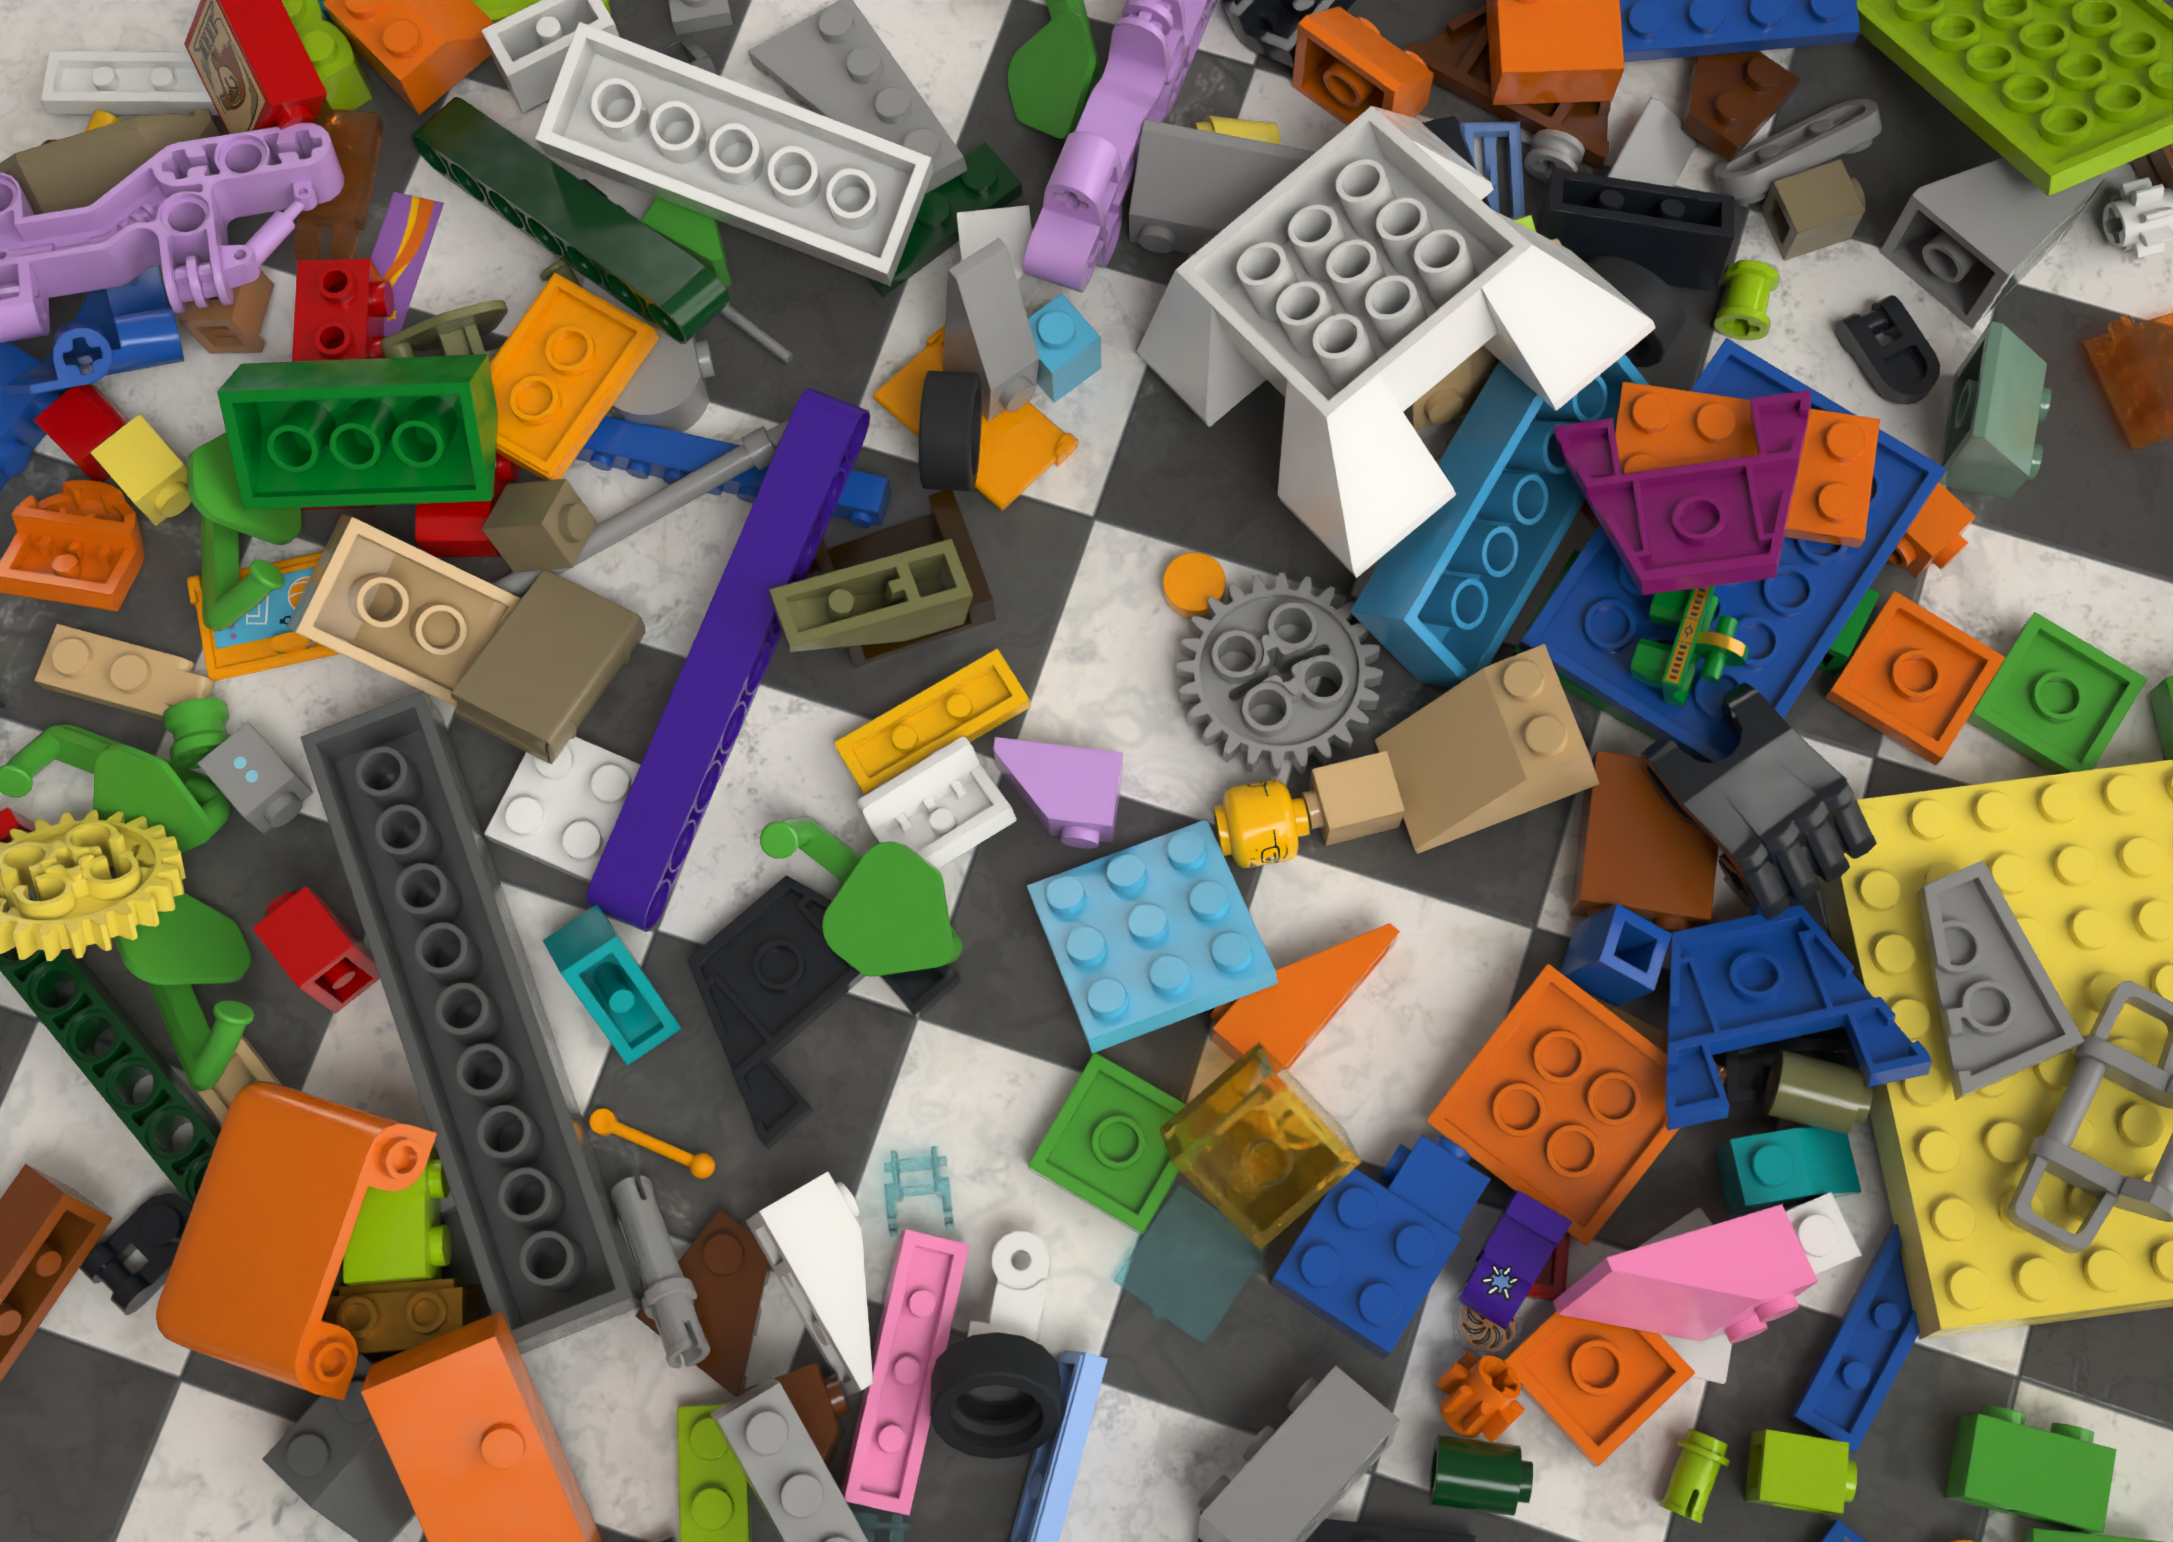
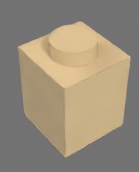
M1387 751L1312 769L1308 786L1309 791L1301 793V797L1304 798L1309 828L1311 830L1321 829L1325 846L1399 828L1405 812Z

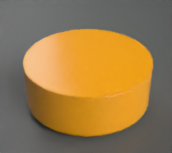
M1190 552L1178 556L1168 565L1164 573L1163 594L1167 604L1174 612L1187 618L1209 615L1207 600L1213 597L1221 602L1223 601L1226 585L1224 571L1214 558L1203 553Z

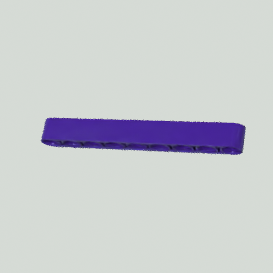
M811 388L806 389L800 396L591 879L586 896V906L589 909L598 904L606 916L644 932L650 931L659 920L782 634L769 597V589L805 580L865 440L870 422L868 410Z

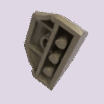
M209 109L194 110L188 115L164 113L136 116L17 152L0 163V172L11 175L18 181L35 215L87 207L166 146L178 142L225 134Z

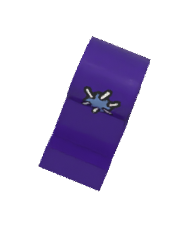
M1519 1190L1513 1192L1476 1257L1475 1262L1477 1263L1456 1301L1505 1329L1522 1305L1532 1285L1556 1246L1561 1242L1572 1221Z

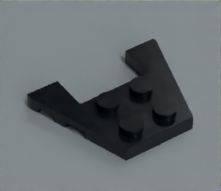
M787 875L687 959L716 1034L721 1041L740 1094L743 1096L753 1121L756 1134L768 1150L813 1111L811 1106L771 1062V1058L866 976L837 955L824 938L823 918L832 901ZM947 965L879 976L916 1019L920 1018L961 982L960 976L956 971Z

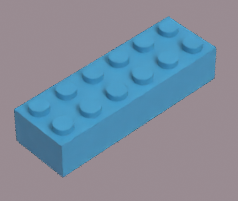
M1625 354L1557 411L1550 407L1499 360L1438 463L1456 495L1381 558L1350 610L1361 624L1419 683L1452 689L1474 673L1490 665L1586 499L1557 450L1554 426L1613 418L1615 426L1622 383L1630 382L1649 385Z

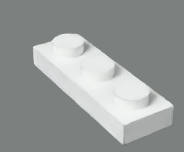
M49 51L40 99L48 114L93 115L95 110H102L112 115H155L164 113L188 115L194 110L209 109L212 115H218L188 52Z

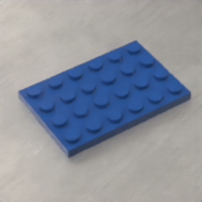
M1728 338L1721 344L1690 390L1692 392L1747 400L1810 390L1811 409L1856 415ZM1879 429L1866 535L1861 547L1856 548L1785 537L1776 578L1716 585L1713 594L1719 598V604L1710 632H1715L1720 616L1725 615L1738 620V625L1733 638L1745 644L1749 649V653L1743 666H1724L1720 680L1717 683L1706 681L1700 677L1705 659L1700 658L1684 708L1665 703L1662 689L1652 687L1632 677L1631 663L1641 638L1673 646L1679 629L1650 621L1649 613L1654 594L1641 595L1601 524L1521 640L1519 648L1525 652L1545 644L1555 671L1661 738L1672 740L1682 751L1696 760L1714 763L1725 759L1734 752L1737 738L1723 720L1722 704L1725 692L1738 684L1746 682L1754 687L1784 719L1947 469Z

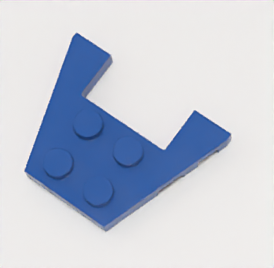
M1802 905L1788 907L1780 915L1770 920H1766L1760 914L1672 932L1664 1121L1667 1131L1728 1118L1729 1102L1712 1057L1714 1054L1844 1027L1868 1087L1928 1075L1932 1061L1929 1053L1918 1040L1912 1043L1894 1022L1896 1014L1881 997L1874 998L1853 974V964Z

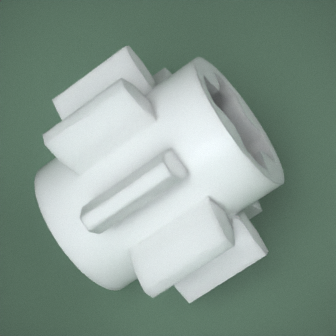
M2149 177L2120 184L2121 194L2111 196L2112 203H2108L2103 210V227L2111 245L2115 248H2121L2123 251L2133 249L2136 259L2165 251L2164 242L2173 240V190L2171 188H2164L2163 184L2152 186Z

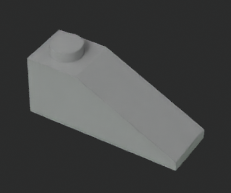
M997 238L948 270L943 371L979 374L982 415L987 421H990L1005 410L1014 412L1020 409L1032 398L1036 391L1040 359L1009 251L1000 238Z

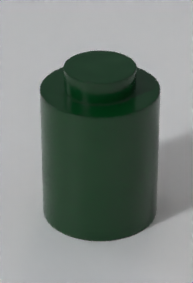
M1442 1435L1436 1436L1430 1471V1505L1514 1516L1518 1502H1530L1533 1485V1462L1522 1460L1521 1447L1519 1445Z

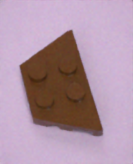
M1486 1L1479 10L1465 12L1449 21L1446 25V30L1421 45L1416 40L1405 48V50L1417 54L1426 63L1428 69L1434 73L1433 82L1509 122H1520V128L1532 134L1545 129L1566 132L1583 144L1585 149L1583 161L1600 170L1605 164L1609 152L1607 130L1611 101L1492 105Z

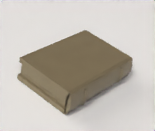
M543 570L451 692V698L456 700L458 705L454 710V715L549 764H553L568 741L575 738L577 729L621 667L630 661L631 653L646 633L642 618L638 614L549 570Z

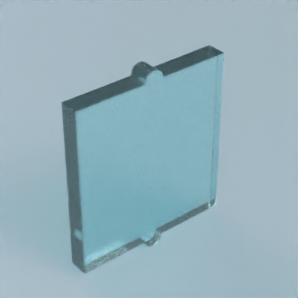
M1179 1184L1113 1282L1153 1309L1152 1316L1154 1319L1162 1320L1166 1318L1202 1345H1205L1270 1247L1231 1221L1229 1210L1222 1209L1217 1211Z

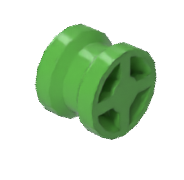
M200 698L180 702L165 710L162 716L165 729L173 734L174 743L169 752L171 762L175 767L182 769L201 768L197 763L231 736L226 733L225 724L230 717L228 705L220 699Z

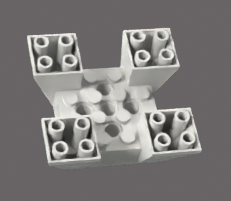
M1374 106L1368 108L1174 271L1137 349L1141 359L1208 427L1212 426L1266 380L1285 397L1277 495L1287 508L1356 578L1456 495L1452 485L1403 412L1480 347L1484 346L1550 407L1557 411L1655 329L1653 320L1571 250L1492 210L1481 201L1494 190L1491 182L1419 120Z

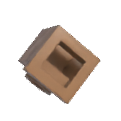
M261 270L258 279L254 282L233 288V305L223 306L218 297L210 298V306L206 308H198L195 301L187 302L185 313L179 314L178 321L210 354L260 353L263 351L265 341L259 334L274 284Z

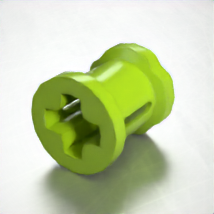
M1739 260L1728 264L1723 276L1728 289L1724 308L1718 310L1715 315V329L1721 334L1734 339H1761L1767 336L1771 322L1769 317L1766 316L1770 292L1776 290L1779 285V272L1768 264L1755 260Z

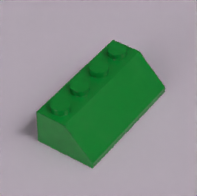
M488 354L240 364L217 391L243 510L491 501L494 496L498 411Z

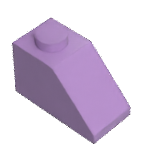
M995 737L993 751L997 769L1050 835L1061 836V843L1075 848H1097L1099 841L1113 843L1123 773L1122 752Z

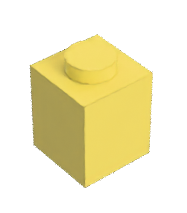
M141 414L137 415L90 452L155 526L165 518L178 515L190 505L187 467Z

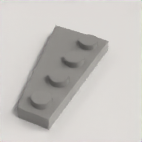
M839 0L748 50L752 65L766 77L769 74L784 86L785 92L800 105L807 104L820 115L932 157L933 174L926 193L967 171L964 156L853 0Z

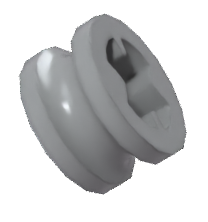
M1552 129L1540 130L1534 134L1531 143L1533 150L1527 153L1524 166L1527 172L1534 178L1548 183L1552 168L1578 172L1577 164L1582 162L1585 149L1577 138L1566 132Z

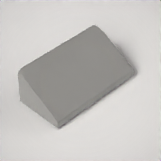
M1650 97L1607 177L1674 187L1698 140L1682 129L1683 121L1659 100Z

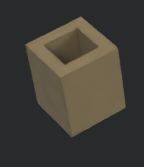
M1839 159L1773 181L1761 207V212L1783 260L1786 261L1851 239L1866 211V202L1860 183L1855 178L1849 177L1842 160Z
M567 479L507 484L484 523L482 531L513 572L564 569L574 567L597 521Z

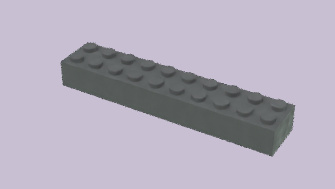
M421 691L301 736L300 738L430 1130L437 1133L434 1142L491 1314L502 1311L520 1354H524L641 1307V1299L645 1298L441 712L428 696Z

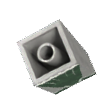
M2005 158L1997 159L1919 187L1911 195L1880 253L1973 329L2066 236L2106 177L2100 174L2048 197Z

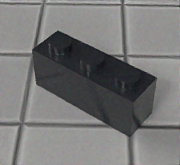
M1552 168L1537 220L1536 232L1550 240L1558 238L1563 247L1571 250L1584 262L1597 256H1615L1644 267L1656 274L1668 285L1715 292L1734 240V196Z

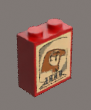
M201 0L184 45L227 133L234 134L272 127H279L282 130L297 123H314L327 96V92L282 0Z

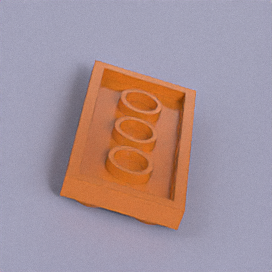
M1630 382L1622 383L1614 426L1621 473L1627 474L1757 456L1750 418V400ZM1816 409L1810 410L1785 537L1856 548L1861 547L1866 535L1880 419Z

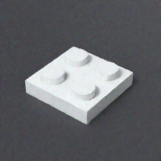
M577 737L568 741L553 764H549L526 752L484 835L498 845L590 884L641 764Z

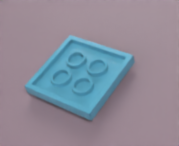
M1207 819L1027 885L1031 901L1091 1053L1278 984L1276 970Z

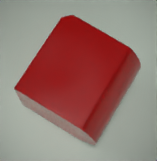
M92 384L71 387L34 419L36 424L92 481L103 483L110 475L90 452L130 422Z

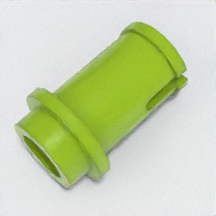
M1689 1428L1685 1441L1677 1439L1676 1446L1682 1449L1659 1506L1702 1523L1704 1518L1702 1515L1721 1465L1728 1467L1730 1460L1724 1458L1728 1444Z

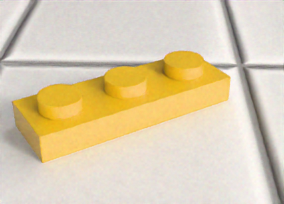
M997 648L834 742V746L863 796H865L881 783L892 780L925 760L934 751L948 746L961 737H966L969 742H972L1031 707L1030 699Z

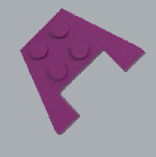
M1810 390L1750 399V418L1757 450V456L1623 474L1620 469L1613 418L1554 426L1558 452L1641 595L1777 577L1810 417Z

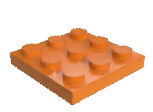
M1548 963L1426 1119V1122L1449 1140L1463 1148L1472 1158L1514 1191L1519 1190L1571 1220L1572 1224L1567 1232L1586 1247L1679 1130L1677 1128L1667 1131L1664 1122L1667 1054Z

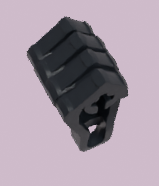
M1745 682L1734 686L1725 692L1723 696V720L1737 738L1736 749L1729 757L1714 763L1695 761L1681 751L1672 740L1664 738L1651 744L1640 753L1646 776L1671 810L1681 820L1709 835L1723 851V854L1719 856L1718 863L1725 875L1724 881L1747 907L1756 911L1764 919L1770 920L1780 915L1790 905L1786 894L1798 903L1813 897L1821 889L1815 874L1828 883L1834 881L1850 868L1844 853L1853 859H1857L1867 854L1877 843L1859 807L1855 794L1844 777L1798 735L1754 687Z

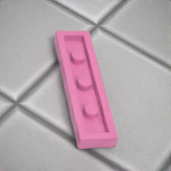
M908 1229L900 1230L871 1357L873 1384L863 1391L841 1487V1493L846 1502L910 1516L931 1421V1375L936 1359L947 1349L969 1244Z

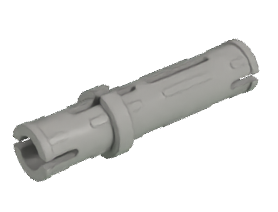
M634 1176L620 1181L612 1188L610 1197L619 1215L645 1291V1298L641 1299V1303L647 1317L655 1320L666 1352L668 1365L672 1368H680L682 1361L679 1354L682 1353L685 1366L690 1367L704 1360L709 1355L711 1349L695 1311L693 1299H697V1293L692 1281L683 1276L656 1201L651 1180L648 1177L639 1176L638 1184L641 1191L638 1192Z

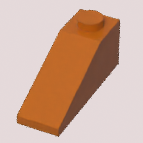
M1388 923L1276 970L1278 984L1215 1007L1210 1015L1217 1022L1212 1028L1211 1041L1271 1091L1392 949L1400 931Z

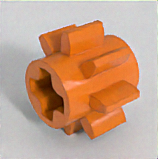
M1466 1352L1436 1381L1439 1389L1446 1393L1441 1398L1439 1404L1442 1417L1455 1432L1464 1437L1475 1438L1483 1432L1490 1442H1494L1524 1412L1525 1408L1515 1401L1521 1392L1520 1380L1515 1371L1505 1361L1496 1356L1485 1355L1477 1361L1471 1352Z

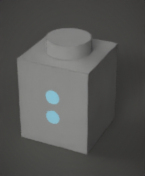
M249 722L244 724L197 763L239 813L263 834L272 827H281L290 822L301 811L303 801L313 794L268 740Z

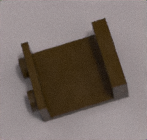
M943 490L928 496L931 509L930 515L828 550L822 538L808 571L810 578L952 539L973 593L963 625L907 641L835 648L836 652L848 648L855 668L996 620L993 598L953 490Z

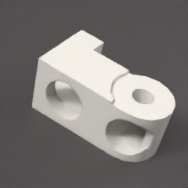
M1014 1231L1003 1236L995 1245L992 1253V1269L997 1283L989 1324L970 1320L967 1337L1000 1332L1024 1336L1036 1343L1039 1342L1051 1276L1050 1254L1046 1244L1037 1235L1028 1231Z

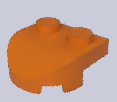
M71 480L62 483V493L47 497L39 502L33 495L25 498L11 514L17 533L0 560V593L118 611L136 579L145 557V545L136 512L126 502L123 493L118 488L103 482Z

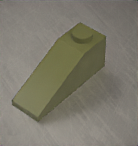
M952 539L769 589V597L789 652L901 642L963 625L973 597Z

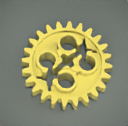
M91 810L80 821H74L72 815L68 812L63 813L59 824L50 826L46 821L38 819L35 820L36 830L30 833L18 829L10 830L12 841L9 843L0 842V954L16 947L19 959L25 960L37 950H44L46 960L53 961L62 949H71L76 958H82L88 945L97 944L101 949L109 951L112 950L111 938L119 935L130 940L137 939L138 935L135 926L138 924L158 926L160 922L157 912L174 911L176 907L173 897L184 894L182 880L186 878L176 838L174 836L166 837L163 825L148 828L147 819L144 816L126 823L122 811L116 812L107 820H99L97 810ZM109 866L114 868L116 879L111 878ZM29 888H34L36 901L30 900Z

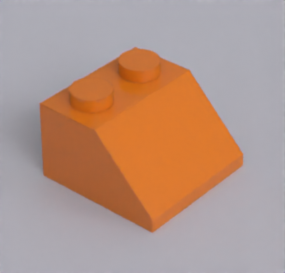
M325 0L323 2L334 24L345 35L351 47L418 115L423 113L491 55L481 30L494 24V22L472 0Z
M1339 6L1306 15L1298 23L1292 87L1346 126L1371 106L1416 118L1428 104L1434 73L1428 69L1426 63L1417 54L1409 50L1402 51L1382 37L1379 30L1369 20L1362 17L1355 18Z

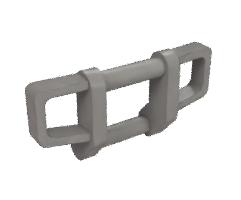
M2124 981L2111 990L2089 1035L2083 1036L2084 1042L2078 1046L2074 1054V1058L2078 1062L2076 1069L2044 1136H2035L2026 1155L2029 1162L2006 1212L2007 1218L2012 1224L2069 1254H2075L2084 1250L2091 1244L2113 1207L2160 1221H2173V1132L2150 1182L2130 1176L2126 1177L2071 1148L2103 1077L2159 1106L2173 1109V1002L2132 981ZM2124 1003L2130 1004L2161 1020L2167 1026L2168 1035L2157 1067L2106 1041ZM2044 1171L2097 1198L2075 1234L2036 1215L2031 1209V1200Z

